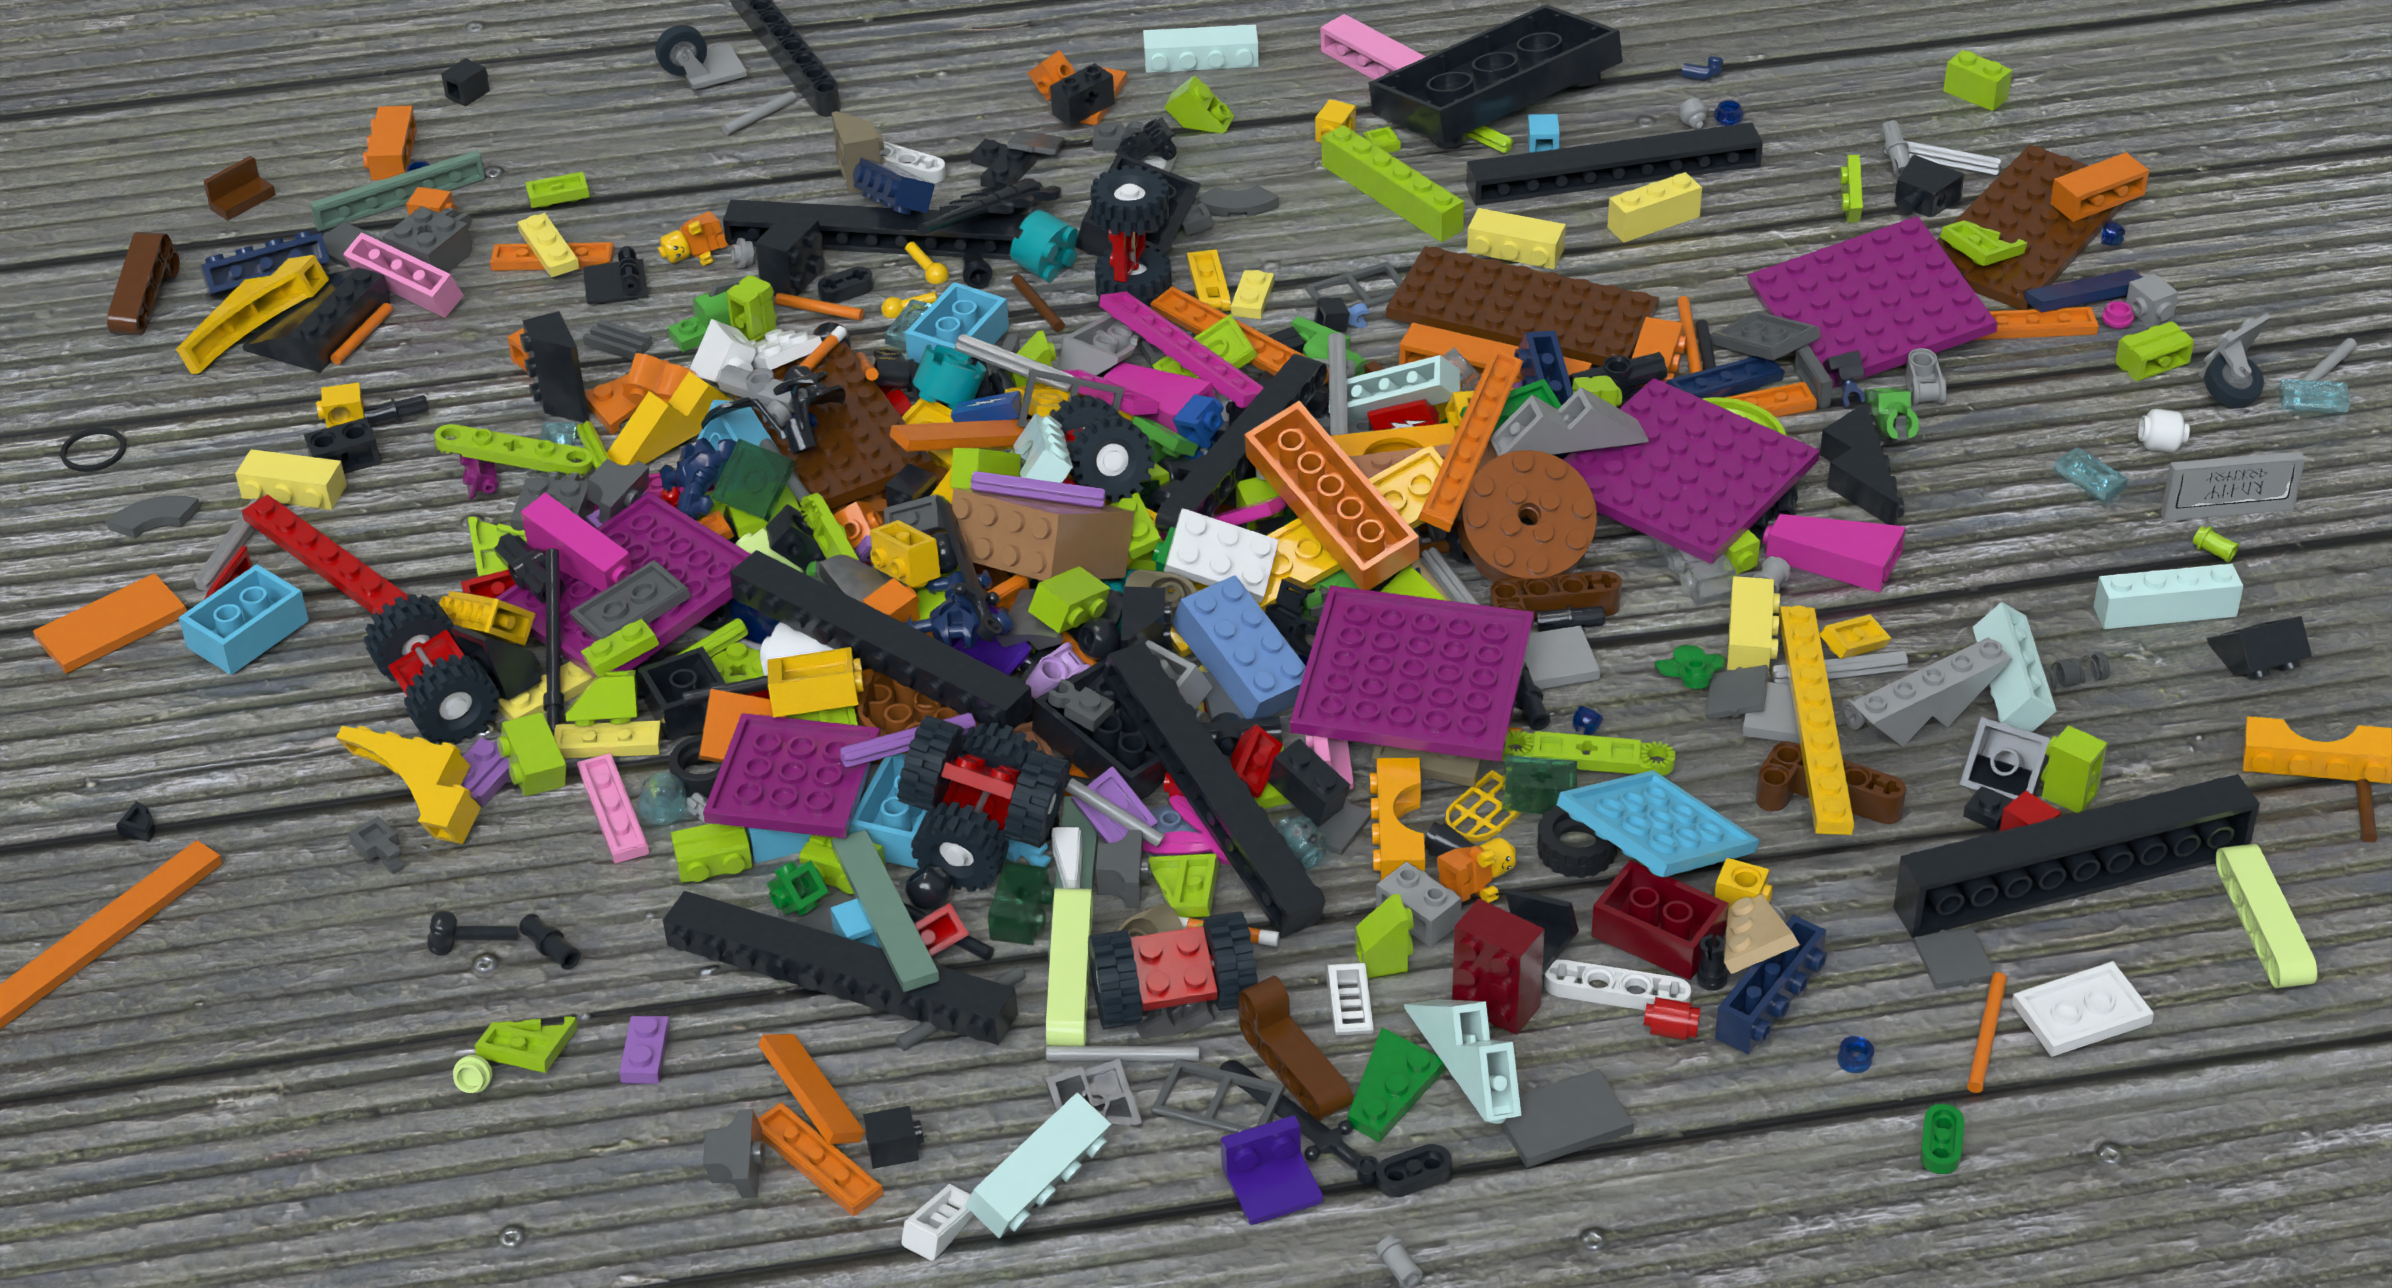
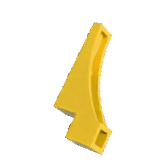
M308 255L288 258L271 276L245 279L176 348L190 373H201L213 360L246 334L282 311L307 298L313 297L329 281L316 256Z
M341 726L336 738L353 756L378 763L403 778L418 805L421 814L418 822L434 839L458 844L464 843L481 807L471 797L472 793L467 788L461 786L471 765L463 758L458 747L447 742H443L441 745L433 744L420 737H414L413 739L402 738L400 735L390 731H386L385 734L377 733L364 726H358L357 729Z

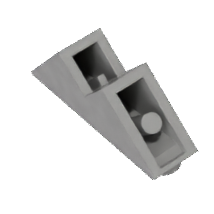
M1582 387L1559 409L1531 395L1490 437L1498 456L1520 450L1541 451L1553 455L1633 445L1649 441L1636 418Z
M1988 637L1855 700L1852 704L1874 726L1904 747L1932 716L1948 728L2012 658L2002 650V646L1998 641Z

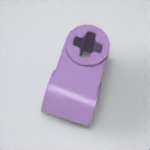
M1070 642L1064 643L1054 652L1043 657L1027 678L1025 684L1031 686V693L1034 699L1059 686L1062 679L1069 680L1091 667L1089 663L1084 664L1072 650L1073 645Z

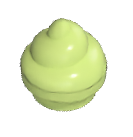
M467 1055L461 1058L453 1070L455 1085L466 1093H479L490 1084L493 1076L492 1068L488 1061L478 1055Z

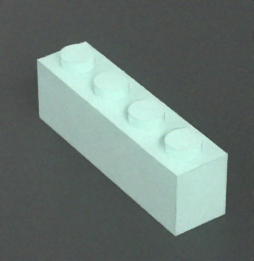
M1256 24L1143 30L1146 73L1259 67Z
M1441 355L1348 378V425L1358 419L1369 420L1367 412L1422 399H1426L1431 405L1448 402L1453 392H1460V369Z
M2233 564L2099 576L2094 609L2103 629L2237 617L2243 584Z
M2001 602L1973 626V631L1977 642L1988 637L1996 640L2001 644L2002 650L2012 658L1989 683L1991 687L1990 694L1995 700L1998 710V720L2000 723L2033 732L2056 712V708L2026 615Z
M1077 1092L973 1190L965 1207L999 1239L1009 1229H1012L1014 1232L1018 1231L1030 1218L1031 1214L1028 1211L1035 1204L1043 1207L1056 1193L1057 1189L1054 1186L1061 1179L1066 1183L1069 1182L1082 1168L1083 1165L1079 1162L1086 1155L1094 1158L1108 1142L1104 1136L1111 1123Z

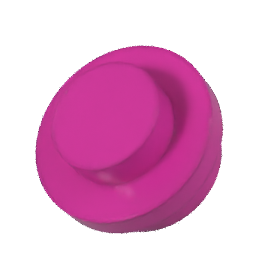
M2113 301L2103 310L2102 320L2113 329H2122L2133 323L2134 314L2129 304L2122 301Z

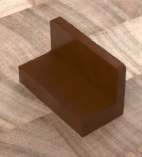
M251 156L204 180L210 210L227 221L276 195L274 186L259 177L256 160Z

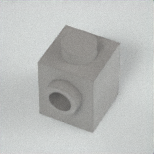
M2153 273L2129 283L2126 303L2131 306L2135 316L2146 325L2152 326L2174 317L2178 292L2157 274Z

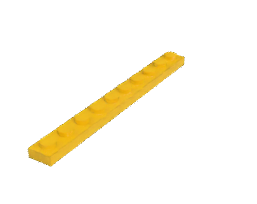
M1800 605L1793 607L1780 606L1779 622L1815 834L1852 835L1854 820L1815 608Z

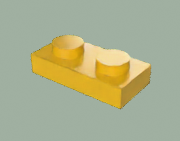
M1870 614L1826 625L1820 633L1821 638L1829 645L1830 650L1840 659L1885 648L1892 639Z

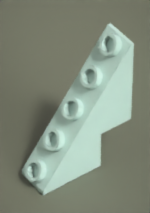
M1436 999L1404 1004L1407 1013L1484 1121L1500 1124L1506 1118L1521 1116L1513 1042L1490 1040L1486 1001Z

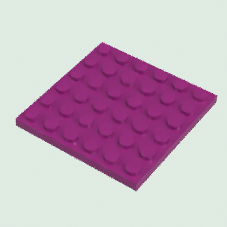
M1918 216L1747 274L1749 286L1768 314L1819 327L1821 338L1808 343L1822 366L1823 362L1829 357L1859 350L1865 373L1860 379L1907 363L1908 355L1914 349L1925 348L1937 353L1997 332V322ZM1833 373L1828 374L1833 380L1832 389L1842 386V384L1836 385Z
M1654 378L1620 408V410L1638 420L1649 439L1648 442L1571 452L1563 459L1576 469L1588 484L1597 512L1713 564L1819 461L1820 450Z
M650 492L596 529L629 552L633 573L655 560L688 588L691 597L647 624L656 635L659 643L658 646L612 671L632 670L640 663L648 660L650 656L661 648L673 642L689 628L700 623L703 618L717 608L729 602L732 598L730 571L751 555ZM560 571V578L563 580L566 588L560 600V655L596 678V674L585 662L581 653L582 650L591 646L595 641L573 622L569 612L602 591ZM516 584L495 598L536 613L529 634L546 645L545 602L541 603L527 588L521 590Z
M1330 585L1291 716L1290 733L1502 762L1533 627L1534 612Z

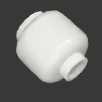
M2152 409L2148 412L2147 416L2143 415L2140 419L2138 439L2143 441L2144 447L2150 451L2174 453L2180 448L2182 443H2187L2190 427L2189 424L2184 423L2183 415L2178 411Z

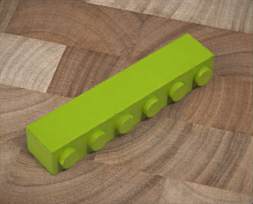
M1344 125L1321 136L1323 167L1441 243L1463 231L1464 201Z

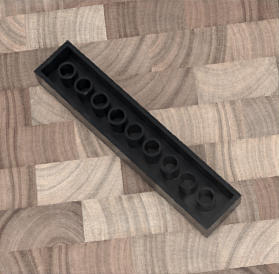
M2239 774L2055 819H2048L2022 827H2015L1989 835H1982L1956 843H1949L1919 852H1912L1900 857L1893 908L1911 938L2215 864L2216 852L2219 848L2251 844L2260 803Z

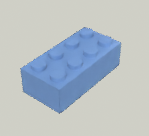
M1236 575L1180 599L1171 624L1205 669L1215 677L1246 719L1272 716L1295 705L1306 666Z

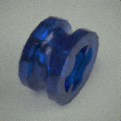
M1859 1036L1844 1038L1839 1048L1838 1065L1850 1073L1867 1071L1871 1067L1875 1051L1873 1045L1867 1039ZM1854 1052L1860 1053L1857 1057L1853 1056Z

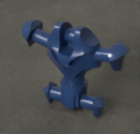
M702 437L696 441L695 446L692 444L683 446L676 469L667 464L658 470L664 490L672 491L671 487H684L683 492L679 495L677 509L696 521L701 514L708 515L715 505L710 495L704 496V494L716 479L721 464L725 461L733 464L741 454L740 445L731 438L720 440L718 442L719 450L715 451L711 443Z
M983 570L982 574H977L981 588L984 587V590L989 589L993 584L989 572ZM955 571L948 575V577L928 581V584L925 585L926 590L936 595V592L946 591V600L930 612V618L913 622L910 615L905 624L923 633L932 632L937 640L951 647L952 639L964 638L966 649H973L980 637L977 633V627L980 623L975 608L964 595L958 596L953 591L956 583L962 582L965 584L961 571ZM1001 607L998 614L991 613L992 618L1002 628L1001 635H1005L1014 629V624L1008 616L1006 608Z

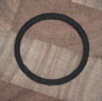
M92 428L78 432L67 439L61 447L60 456L64 465L72 470L80 472L98 471L119 461L126 451V443L124 437L113 429ZM90 435H110L120 441L118 452L102 463L78 465L66 458V452L74 442Z

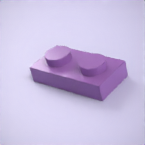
M631 1016L619 1072L621 1083L659 1084L670 1030L668 1016Z

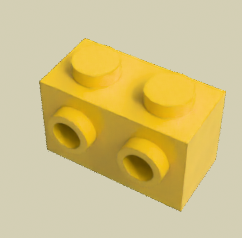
M900 520L870 530L872 545L870 557L874 568L912 588L923 587L928 584V581L941 577L935 538Z

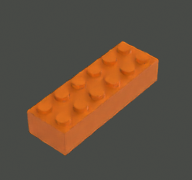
M1300 401L1244 434L1246 457L1360 589H1372L1419 559V536Z

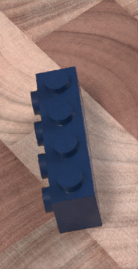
M860 158V162L856 165L853 172L854 187L863 191L862 196L872 198L873 201L882 203L883 206L893 208L894 211L910 215L911 210L928 213L935 186L934 183L896 166L865 158Z
M312 230L295 234V239L283 242V239L279 238L265 242L266 247L254 250L253 246H248L235 250L236 255L224 258L223 254H218L205 258L206 263L201 264L200 269L209 297L235 290L245 279L271 276L288 258L315 255L321 267L328 265L330 259L322 234H313Z
M1556 330L1525 333L1518 349L1514 352V357L1523 361L1520 368L1522 375L1521 385L1525 386L1545 379L1560 404L1563 405L1573 395V390ZM1571 452L1553 455L1563 460Z
M1792 915L1786 925L1793 932L1800 945L1756 963L1749 968L1718 1007L1715 1039L1748 1055L1758 1042L1764 1043L1770 1034L1777 1018L1780 1020L1784 1018L1794 996H1801L1807 987L1809 977L1813 972L1819 973L1827 959V952L1824 951L1826 929Z

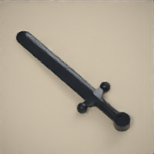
M938 496L936 497V503L965 584L962 582L956 583L953 591L958 596L964 595L973 604L980 623L977 627L978 635L987 642H993L1002 632V628L992 618L987 603L996 605L999 602V595L996 592L989 593L981 588L957 518L952 510V505L944 497Z
M1235 1060L1226 1061L1220 1067L1221 1070L1262 1079ZM1238 1085L1264 1106L1267 1105L1272 1095L1270 1092ZM1282 1095L1274 1113L1282 1119L1295 1115L1300 1124L1301 1133L1315 1143V1145L1305 1149L1304 1155L1307 1160L1315 1161L1319 1158L1320 1154L1332 1153L1356 1170V1177L1360 1182L1365 1184L1376 1182V1169L1379 1161L1373 1156L1360 1155L1342 1141V1137L1351 1134L1353 1130V1125L1350 1121L1343 1120L1338 1124L1337 1128L1331 1130L1285 1095Z

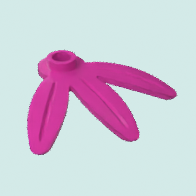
M1179 795L1171 796L1169 802L1174 811L1178 812L1187 824L1200 833L1189 831L1164 833L1165 836L1158 847L1145 840L1143 842V850L1147 853L1159 855H1189L1212 851L1213 854H1217L1220 863L1231 865L1187 799Z

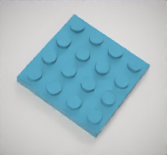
M1654 770L1560 792L1556 804L1568 812L1573 820L1584 823L1593 829L1598 837L1609 840L1621 848L1623 854L1637 859L1649 867L1648 869L1651 873L1660 877H1668L1677 873L1725 861L1726 858L1736 859L1755 853L1760 841Z

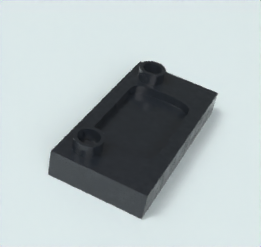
M1545 4L1368 82L1372 111L1376 116L1432 138L1434 145L1437 147H1456L1465 143L1468 140L1467 133L1569 86L1585 87L1599 82L1602 71L1623 62L1620 31Z

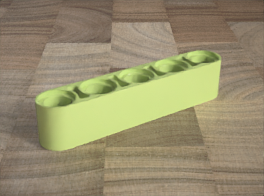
M2257 844L2219 848L2216 852L2218 874L2272 986L2277 989L2314 984L2317 980L2315 958L2260 847Z
M1092 889L1054 890L1046 1013V1046L1086 1045L1090 975L1088 936L1092 935Z

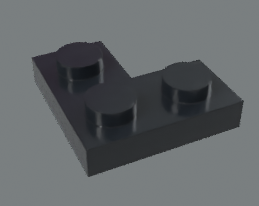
M986 138L970 153L971 163L988 168L980 176L981 186L987 188L1007 187L1018 182L1036 163L1035 153L1009 149L1006 144Z

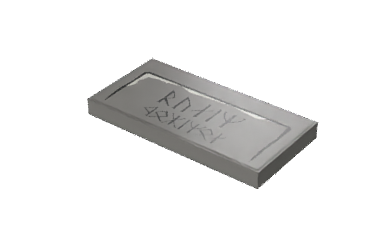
M2302 452L2171 462L2161 516L2164 521L2294 510L2305 458Z

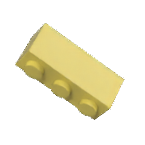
M1685 172L1610 197L1607 227L1625 243L1700 217L1702 187Z
M1478 208L1468 227L1467 253L1555 269L1565 249L1566 224Z
M253 449L249 451L235 473L241 498L243 499L255 498L259 500L268 494L281 504L327 510L334 508L347 486L341 461Z
M1733 576L1727 670L1767 665L1769 669L1770 659L1777 660L1778 639H1772V636L1778 637L1779 616H1773V614H1779L1780 593H1774V579Z

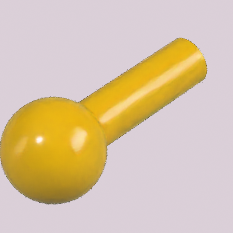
M910 242L906 245L905 250L925 270L927 282L941 284L948 280L949 271L945 265L934 263L915 242Z
M936 291L904 300L898 297H889L882 303L881 312L887 318H899L907 311L932 305L938 299Z

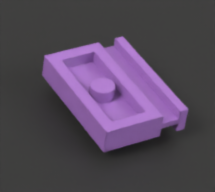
M480 738L463 756L471 766L461 786L467 788L472 793L471 797L478 801L479 806L484 807L511 777L507 757L502 758L500 756L497 743Z
M1113 766L1086 786L1149 826L1154 827L1157 825L1158 821ZM1072 797L1071 801L1105 843L1118 842L1126 836L1127 828L1077 797Z

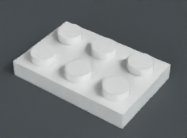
M782 329L772 330L765 334L766 339L758 342L749 340L756 348V354L751 365L754 369L767 368L772 370L812 353L822 343L820 336L808 335L807 332L795 333L794 330L783 332Z
M1182 508L1177 520L1164 571L1179 574L1186 579L1208 586L1236 575L1254 600L1261 603L1265 595L1279 540Z
M2113 961L2014 993L2012 1000L2014 1008L2051 1057L2152 1024L2154 1016L2153 1011Z

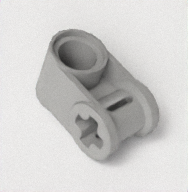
M1925 348L1912 350L1908 355L1905 376L1907 389L1911 393V405L1915 406L1919 402L1937 401L1938 404H1944L1946 401V382L1941 373L1936 354Z

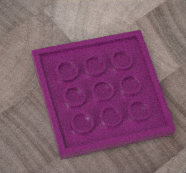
M742 713L704 808V822L846 838L873 761L849 768L844 767L840 759V749L843 746L880 737V728L783 717L773 718V716Z

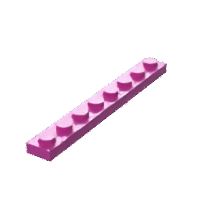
M1127 291L1101 295L1099 306L1110 313L1111 317L1120 320L1128 326L1129 330L1144 337L1146 342L1158 347L1165 355L1179 362L1183 368L1189 369L1199 376V379L1211 381L1212 386L1217 389L1218 393L1230 398L1238 407L1246 409L1264 388Z

